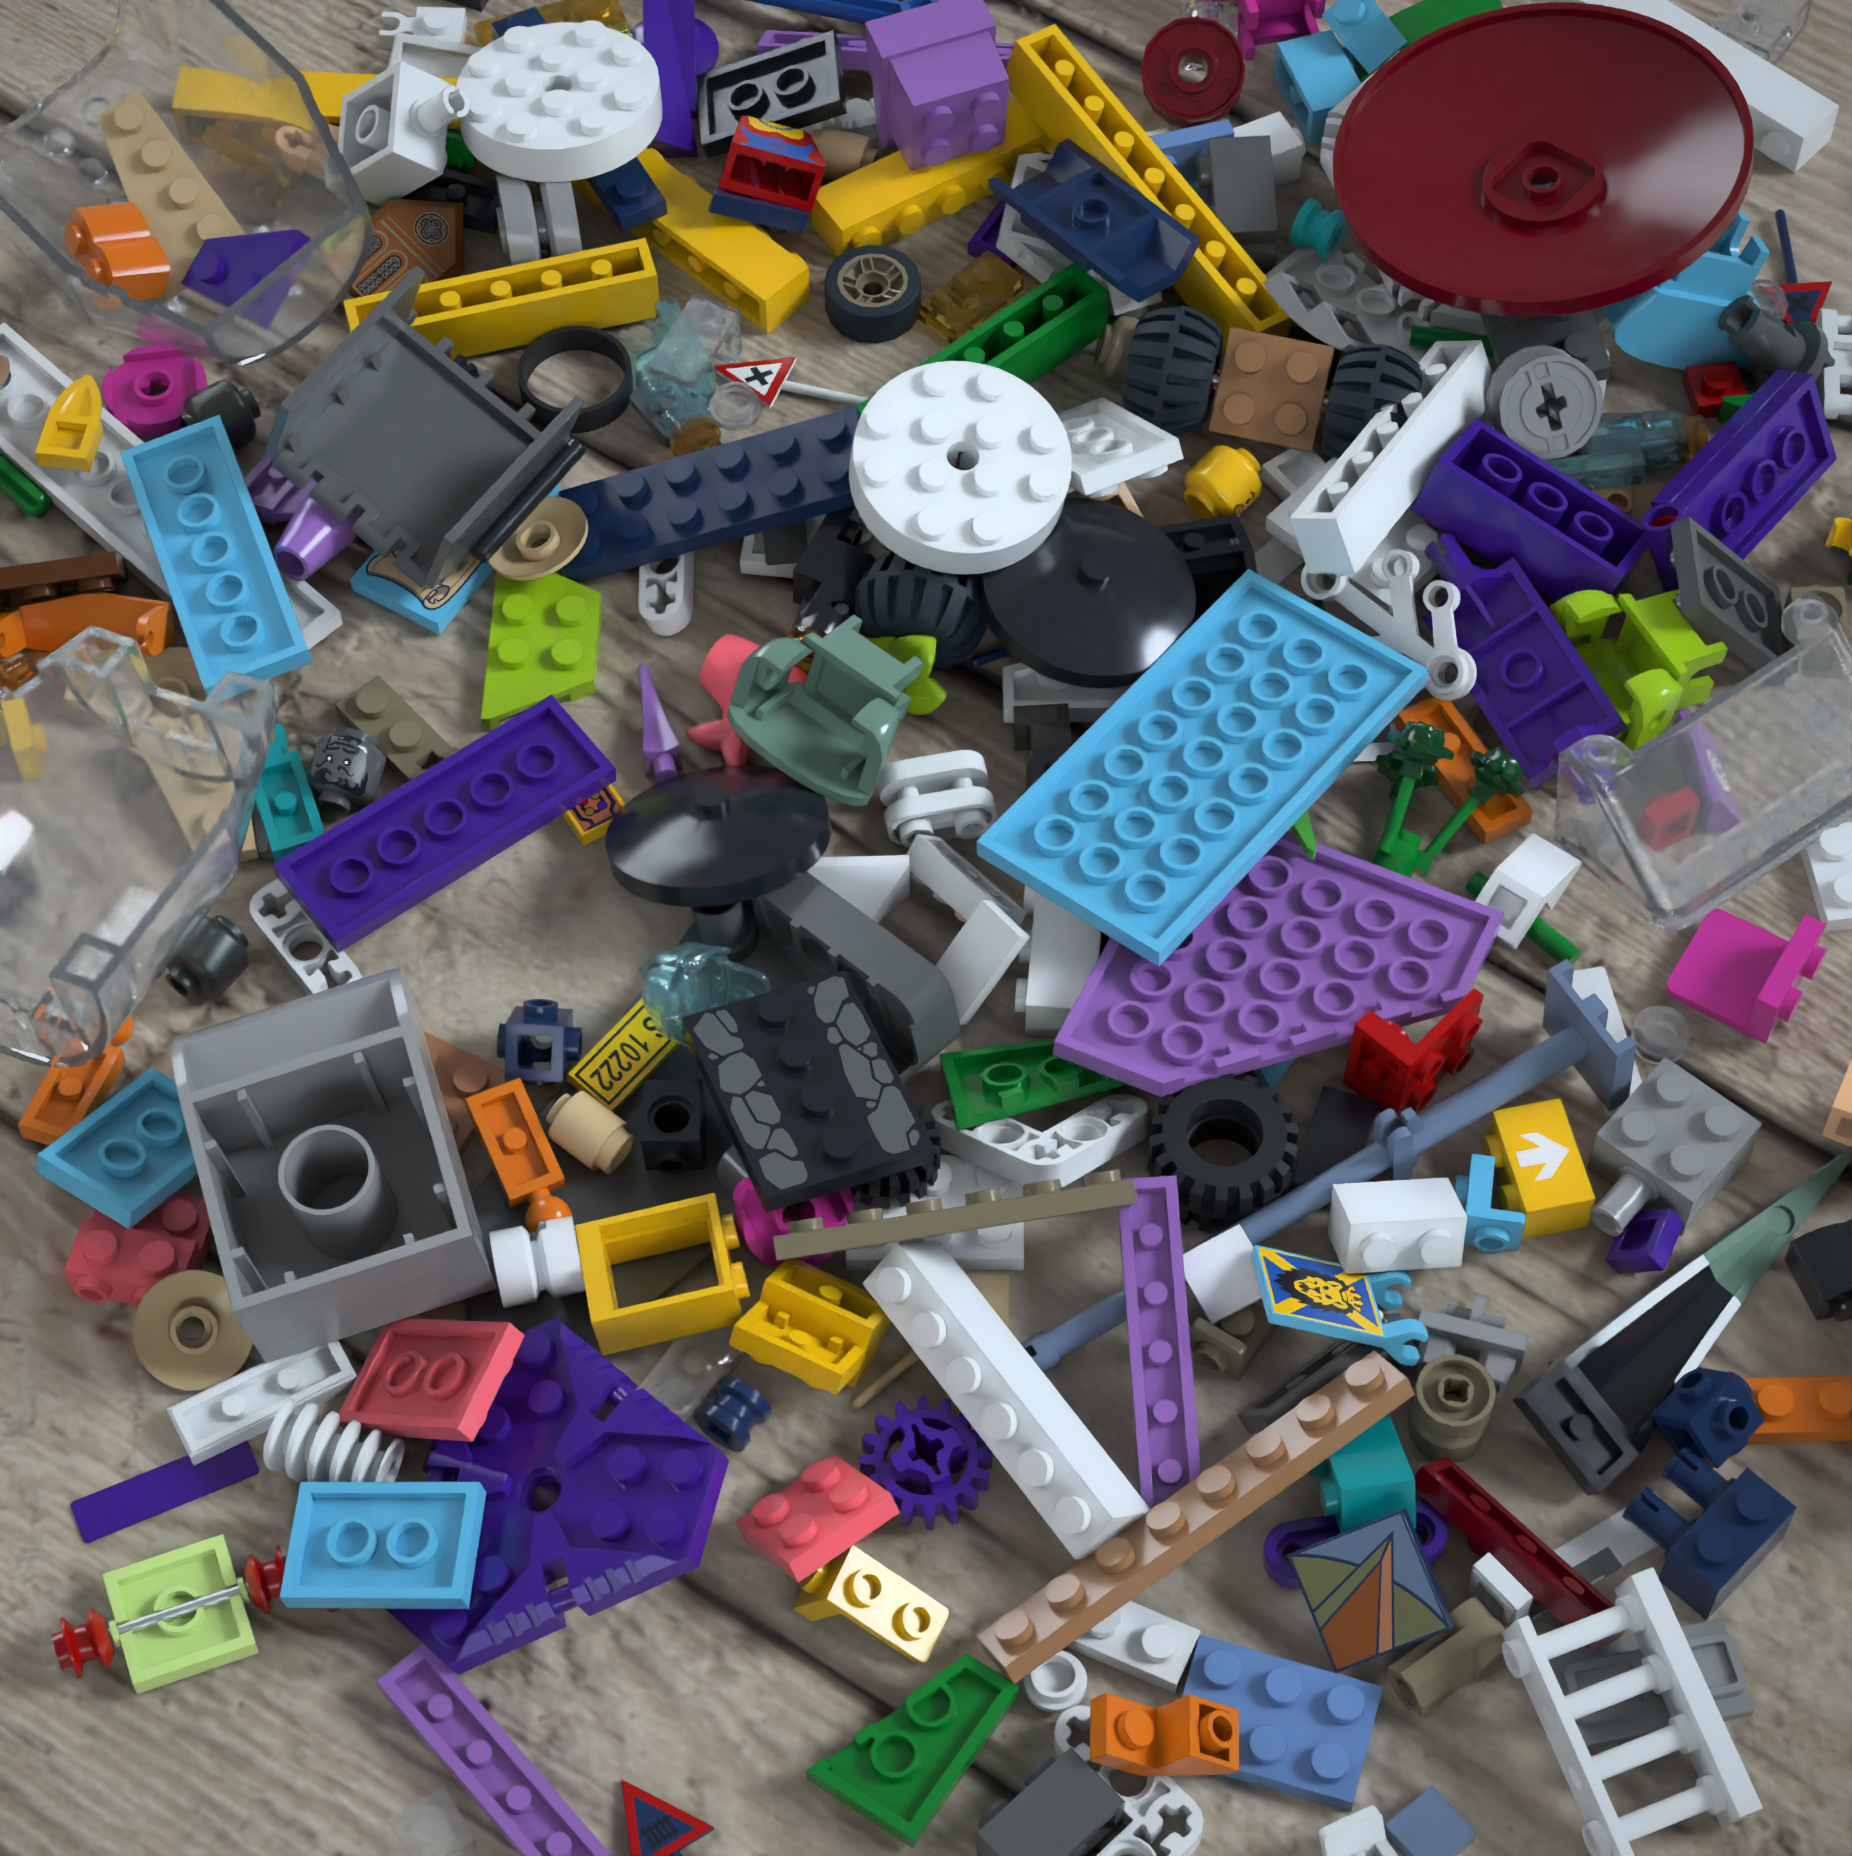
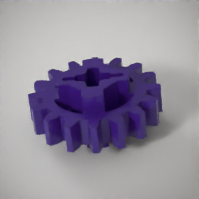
M919 1396L917 1409L911 1411L901 1401L895 1403V1418L890 1420L878 1414L875 1417V1431L877 1435L864 1434L862 1438L863 1452L866 1455L859 1457L860 1472L891 1493L898 1509L901 1511V1526L908 1527L914 1516L923 1517L926 1529L933 1530L935 1516L942 1514L952 1525L958 1523L957 1507L962 1505L969 1510L975 1511L978 1507V1494L975 1490L988 1491L990 1487V1473L985 1470L992 1468V1451L984 1448L986 1443L975 1429L970 1430L972 1425L962 1412L957 1417L951 1415V1400L945 1398L940 1403L938 1409H929L926 1396ZM899 1440L902 1444L900 1450L890 1454V1461L885 1463L891 1447ZM916 1451L921 1459L916 1460ZM967 1462L964 1474L953 1485L951 1482L952 1474L961 1471L962 1463ZM933 1465H936V1474L931 1467Z

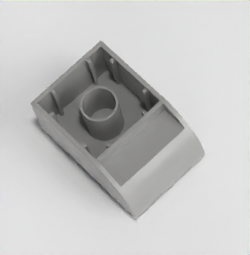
M401 966L172 1039L171 1059L178 1098L232 1310L266 1363L498 1289L411 985Z

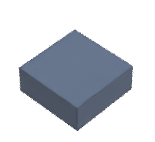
M1430 1786L1384 1826L1386 1838L1403 1856H1457L1474 1842L1476 1832L1433 1786Z

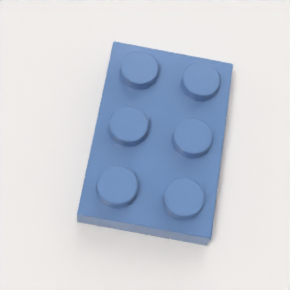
M1199 1635L1182 1697L1191 1694L1239 1710V1771L1233 1774L1221 1775L1351 1812L1383 1686Z

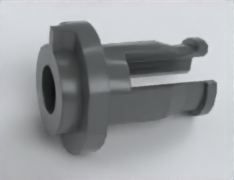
M1744 295L1730 303L1718 321V328L1730 334L1727 341L1731 344L1739 345L1746 356L1754 362L1752 377L1758 389L1777 369L1813 374L1814 380H1816L1823 368L1832 367L1835 364V359L1831 357L1828 351V339L1819 327L1808 320L1785 324L1770 311L1757 306L1753 302L1754 298L1750 295Z

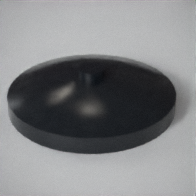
M1066 497L1055 527L1037 549L1010 566L978 575V596L981 609L991 631L999 642L1014 657L1036 672L1059 682L1085 688H1115L1134 684L1191 627L1196 608V594L1192 575L1183 556L1172 541L1156 526L1136 513L1112 503L1090 498Z
M754 765L721 766L697 770L670 778L635 796L612 819L607 829L605 845L614 878L632 894L648 901L670 906H718L741 902L770 893L806 873L826 851L831 837V823L825 797L794 780L780 769Z

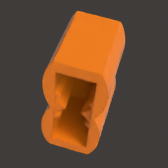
M126 202L73 208L71 222L65 227V244L68 252L71 255H75L79 263L84 267V276L88 287L92 290L94 289L104 303L164 297L170 267L162 247L155 238L150 236L147 223L141 211L134 203Z

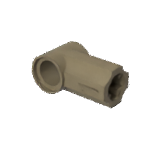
M1479 1596L1466 1600L1450 1612L1455 1627L1429 1637L1388 1667L1387 1677L1394 1687L1395 1694L1409 1710H1413L1422 1716L1473 1678L1477 1682H1481L1494 1675L1506 1665L1502 1653V1643L1505 1642L1502 1632L1506 1628Z

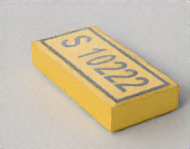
M644 995L568 1073L567 1081L578 1091H585L615 1113L644 1083V1080H647L685 1040L681 1031L682 1026Z

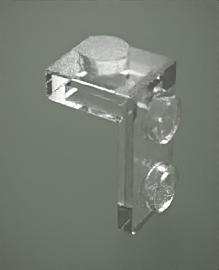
M693 294L648 362L649 373L687 388H694L713 358L728 364H734L742 352L739 310Z

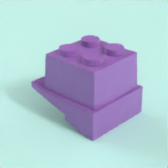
M941 0L865 22L869 72L872 76L878 142L882 149L897 145L911 171L925 166H937L949 159L973 152H985L994 146L1004 144L1009 77L995 46L996 24L984 0Z

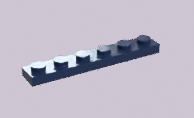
M534 6L491 23L492 37L496 40L504 36V33L512 27H531L547 23ZM637 157L614 170L586 178L621 233L667 215L665 198Z

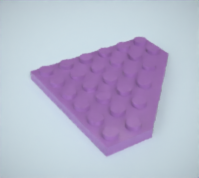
M1286 832L1159 967L1110 937L1054 1041L1053 1055L1163 1097L1180 1092L1182 1088L1192 1086L1207 1079L1222 1078V1075L1232 1073L1235 1076L1351 1042L1355 1023L1369 1010H1372L1383 1020L1392 1021L1400 1027L1447 1014L1471 991L1497 936L1504 912L1316 843V855L1312 862L1305 855L1292 833Z

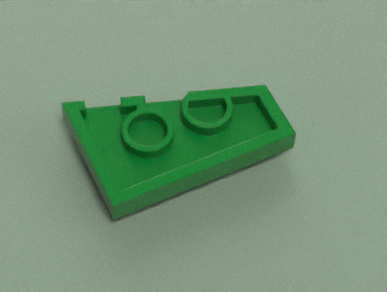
M966 1653L907 1696L906 1703L876 1725L873 1723L869 1724L854 1735L853 1742L828 1760L824 1757L806 1770L807 1780L914 1848L1019 1697V1686Z

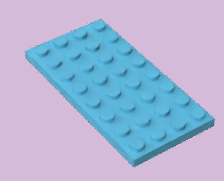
M1248 569L976 841L977 855L1159 967L1427 684L1428 669Z

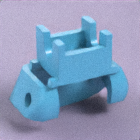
M1738 211L1724 234L1689 267L1644 293L1602 307L1612 325V337L1624 352L1642 361L1685 370V367L1729 361H1736L1739 369L1752 362L1739 345L1731 344L1727 341L1730 334L1718 328V321L1723 311L1735 299L1744 295H1750L1754 298L1753 302L1759 306L1750 291V287L1770 252L1760 237L1751 236L1744 250L1739 255V244L1751 222L1744 211Z

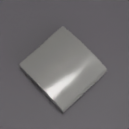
M1278 271L1263 282L1270 295L1284 312L1300 327L1324 343L1344 352L1364 345H1374L1355 314L1324 302L1312 284L1282 271Z

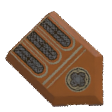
M392 198L324 258L320 265L353 298L392 291L416 266L425 271L421 284L459 277L464 272L463 203Z

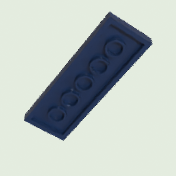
M854 406L559 491V497L575 502L582 509L588 521L586 541L579 553L562 567L563 575L570 580L581 583L855 506L849 483V463L856 427L861 416L858 408Z

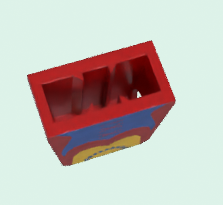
M741 116L732 138L718 187L719 189L812 212L826 164L811 134L772 121Z

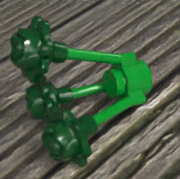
M1408 721L1403 732L1388 733L1387 739L1395 744L1392 752L1388 753V755H1377L1375 760L1378 764L1377 771L1385 775L1392 783L1388 795L1392 802L1383 833L1369 861L1372 864L1410 878L1414 871L1426 875L1435 856L1479 804L1485 806L1494 794L1499 796L1510 794L1518 799L1524 793L1523 788L1517 783L1524 772L1523 769L1519 767V763L1512 755L1505 753L1499 748L1491 749L1485 754L1474 750L1468 756L1471 765L1475 766L1474 774L1477 780L1467 791L1468 799L1426 849L1422 851L1419 849L1422 838L1401 828V824L1413 789L1438 785V769L1431 764L1437 763L1438 759L1442 758L1453 760L1454 753L1444 747V731L1436 729L1434 725H1428L1421 721H1418L1416 724L1413 721Z

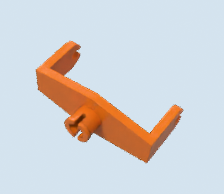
M87 591L15 605L0 614V659H9L24 648L64 654L65 645L137 646L142 656H157L177 642L172 603L166 601Z

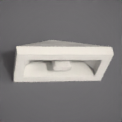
M909 855L821 857L807 871L876 923H879L910 895Z

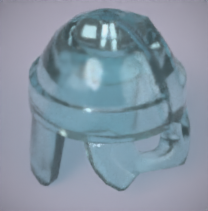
M697 942L681 944L669 952L651 954L639 969L644 977L642 988L643 1004L655 1028L663 1037L683 1046H688L681 1031L682 1017L770 992L769 979L758 970L728 960L727 955L731 953L732 948Z

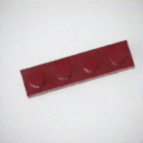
M1447 1456L1421 1466L1415 1474V1491L1422 1496L1421 1501L1432 1505L1444 1516L1447 1522H1451L1468 1538L1467 1543L1469 1547L1479 1557L1482 1558L1489 1552L1533 1596V1603L1543 1605L1561 1621V1627L1615 1606ZM1625 1630L1584 1647H1590L1594 1652H1597L1612 1644L1615 1640L1620 1639Z

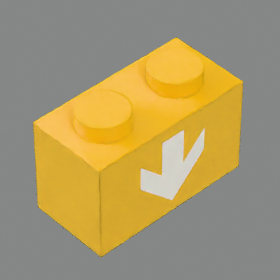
M1561 1098L1493 1111L1488 1133L1481 1137L1482 1154L1495 1156L1494 1169H1496L1501 1186L1498 1187L1500 1209L1521 1212L1526 1215L1521 1240L1588 1227L1591 1217L1590 1212L1595 1203V1196Z

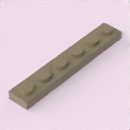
M1120 1169L1086 1174L1084 1175L1085 1187L1062 1190L1060 1179L1024 1184L1026 1196L1002 1200L1001 1190L992 1189L965 1194L966 1206L943 1209L941 1198L906 1203L907 1215L883 1219L882 1208H873L846 1213L848 1225L824 1228L823 1217L787 1222L788 1234L773 1236L776 1260L796 1259L1139 1204L1136 1183L1134 1179L1121 1181Z

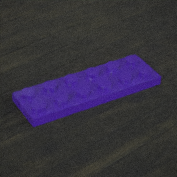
M551 694L273 864L275 876L337 953H340L617 781L616 768Z

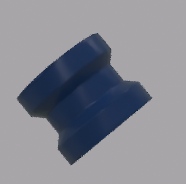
M725 1375L715 1387L716 1397L711 1403L701 1405L694 1414V1418L700 1429L713 1441L733 1452H742L751 1441L750 1431L755 1425H761L772 1413L771 1407L767 1400L751 1385L736 1377Z

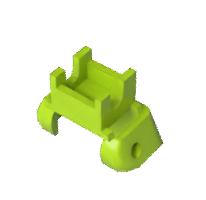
M1679 589L1637 601L1630 593L1619 594L1616 601L1612 594L1599 590H1583L1562 597L1550 607V612L1627 726L1626 730L1595 749L1602 761L1613 768L1628 769L1666 734L1675 710L1707 701L1714 685L1713 680L1709 675L1691 679V677L1699 670L1722 663L1728 648L1723 642L1706 646L1688 621L1682 616L1676 602V596L1680 593ZM1624 611L1626 618L1617 641L1613 638L1602 639L1609 615Z

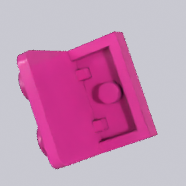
M1712 909L1705 916L1670 975L1665 988L1666 994L1670 998L1766 1044L1779 1020L1781 1019L1788 1023L1796 1011L1803 995V991L1798 990L1803 978L1813 980L1827 953V949L1819 946L1826 924L1805 914L1790 941H1787L1722 909Z

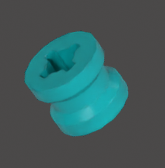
M1313 198L1306 200L1293 222L1289 235V244L1300 249L1308 246L1314 249L1317 257L1326 261L1330 260L1341 245L1347 230L1339 210L1329 212L1323 208L1321 202Z

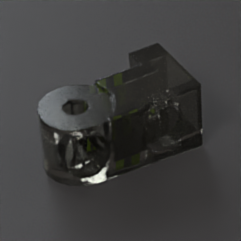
M1068 703L1013 706L1012 734L1014 751L1029 750L1030 760L1026 768L1025 792L1072 746Z

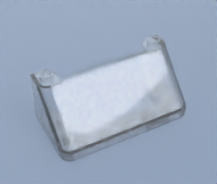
M1812 591L1801 596L1784 609L1781 619L1782 633L1795 645L1793 648L1646 744L1632 751L1616 738L1599 734L1580 739L1559 753L1554 841L1571 856L1580 860L1588 871L1647 923L1657 929L1680 931L1691 926L1817 841L1824 830L1838 827L1852 817V643L1835 610Z

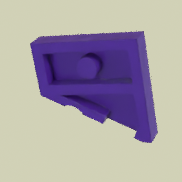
M297 229L206 239L181 284L192 292L263 326L312 240Z

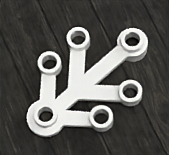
M1394 549L1386 554L1382 562V571L1386 578L1389 579L1393 615L1349 582V575L1336 576L1334 586L1326 590L1323 585V578L1326 573H1309L1306 565L1304 566L1301 573V585L1308 596L1327 602L1336 600L1380 634L1372 638L1400 654H1406L1412 660L1428 669L1427 684L1422 689H1427L1432 696L1445 701L1458 700L1470 692L1476 680L1477 670L1472 656L1457 645L1453 611L1459 606L1460 592L1454 584L1443 580H1435L1424 589L1423 602L1425 607L1432 613L1433 647L1419 636L1412 581L1418 575L1420 566L1417 557L1413 553L1402 549ZM1400 557H1405L1407 569L1404 574L1397 576L1394 571V564ZM1445 587L1448 592L1447 603L1442 607H1438L1435 603V594L1439 589ZM1450 664H1455L1458 669V676L1454 682L1448 684L1444 678L1445 669Z

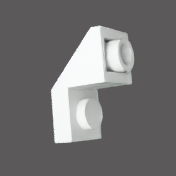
M1532 833L1494 870L1474 902L1504 912L1502 924L1496 938L1516 949L1543 906L1550 910L1554 908L1582 862Z

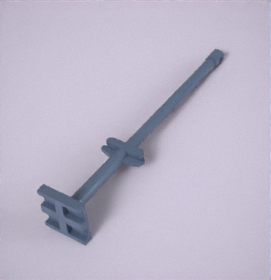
M1566 959L1548 969L1542 1027L1549 1034L1550 1038L1417 1115L1411 1107L1402 1111L1400 1118L1391 1108L1381 1112L1374 1120L1373 1144L1193 1248L1240 1224L1254 1247V1245H1258L1330 1203L1333 1184L1366 1182L1385 1170L1388 1181L1410 1180L1412 1169L1416 1166L1422 1152L1572 1065L1610 1112L1629 1098L1636 1044L1630 1036L1618 1043L1606 1030L1608 1009L1595 993L1583 1000L1572 987L1574 966ZM1124 1288L1046 1333L1041 1331L1022 1342L1021 1345L1042 1372L1047 1371L1059 1364L1061 1358L1126 1321Z

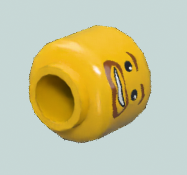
M1226 445L1214 446L1184 476L1186 491L1183 493L1186 504L1201 520L1236 514L1239 516L1262 493V482L1258 475L1261 471L1260 464L1244 448L1235 450Z

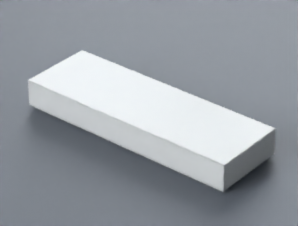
M336 1340L268 1363L263 1362L166 1410L193 1466L268 1431L276 1414L289 1398L294 1400V1414L298 1416L306 1404L310 1402L319 1406L350 1391L357 1375L339 1341Z

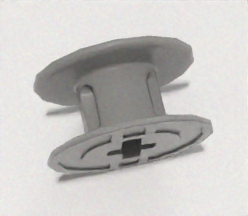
M1547 345L1524 347L1506 357L1492 374L1486 393L1487 414L1495 430L1544 460L1566 457L1583 447L1597 430L1603 412L1602 389L1593 371L1578 359L1572 358L1564 350ZM1541 388L1552 395L1551 398L1545 401L1547 415L1536 408L1544 403Z

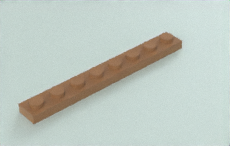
M1375 1350L1360 1361L1355 1362L1345 1372L1311 1396L1303 1399L1292 1410L1261 1432L1253 1435L1246 1443L1214 1466L1204 1470L1189 1484L1162 1503L1154 1506L1143 1517L1112 1539L1104 1542L1097 1550L1062 1575L1051 1580L1040 1591L1012 1611L1001 1616L994 1624L978 1634L976 1637L985 1653L1009 1680L1016 1684L1413 1397L1415 1393L1408 1378Z

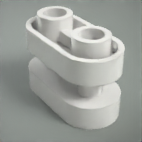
M957 750L899 760L885 766L878 779L877 787L882 804L888 807L884 813V819L889 839L896 844L910 848L917 834L937 836L943 840L959 837L962 839H973L982 836L997 820L993 795L985 788L989 777L983 756L972 750Z

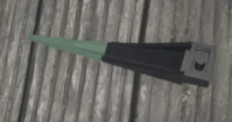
M1843 1154L1831 1160L1548 1362L1549 1366L1513 1399V1402L1587 1496L1600 1494L1641 1454L1658 1427L1650 1414L1675 1390L1676 1382L1684 1374L1698 1367L1768 1267L1850 1163L1851 1154Z

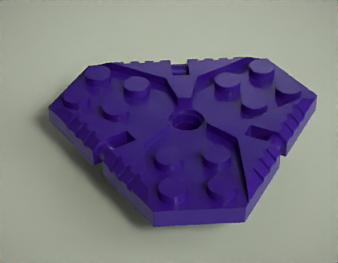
M556 1318L523 1332L525 1336L513 1359L512 1367L504 1377L487 1412V1418L478 1430L474 1441L432 1439L429 1446L431 1451L426 1456L422 1471L427 1474L425 1482H480L486 1491L469 1609H385L458 1675L567 1627L564 1612L577 1606L588 1616H591L699 1568L729 1463V1459L716 1446L685 1423L675 1413L671 1412L645 1389L636 1390L638 1386L624 1372L615 1367L609 1360L604 1358ZM567 1577L568 1583L558 1587L557 1581Z

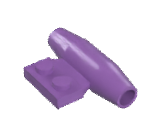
M266 454L244 479L261 522L277 526L281 521H289L272 554L278 569L284 575L291 579L302 581L352 543L357 535L351 531V528L359 519V516L354 513L342 524L309 497L310 492L317 484L315 480L312 479L303 489H299L271 466L274 459Z

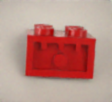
M1473 988L1416 1045L1410 1041L1407 1033L1398 1024L1392 1021H1385L1372 1010H1369L1355 1023L1343 1083L1358 1095L1379 1101L1378 1111L1380 1112L1391 1108L1400 1118L1401 1112L1409 1107L1416 1113L1421 1111L1435 1095L1438 1089L1437 1083L1447 1073H1450L1452 1076L1457 1075L1472 1058L1475 1049L1471 1046V1042L1483 1021L1478 1016L1484 995Z

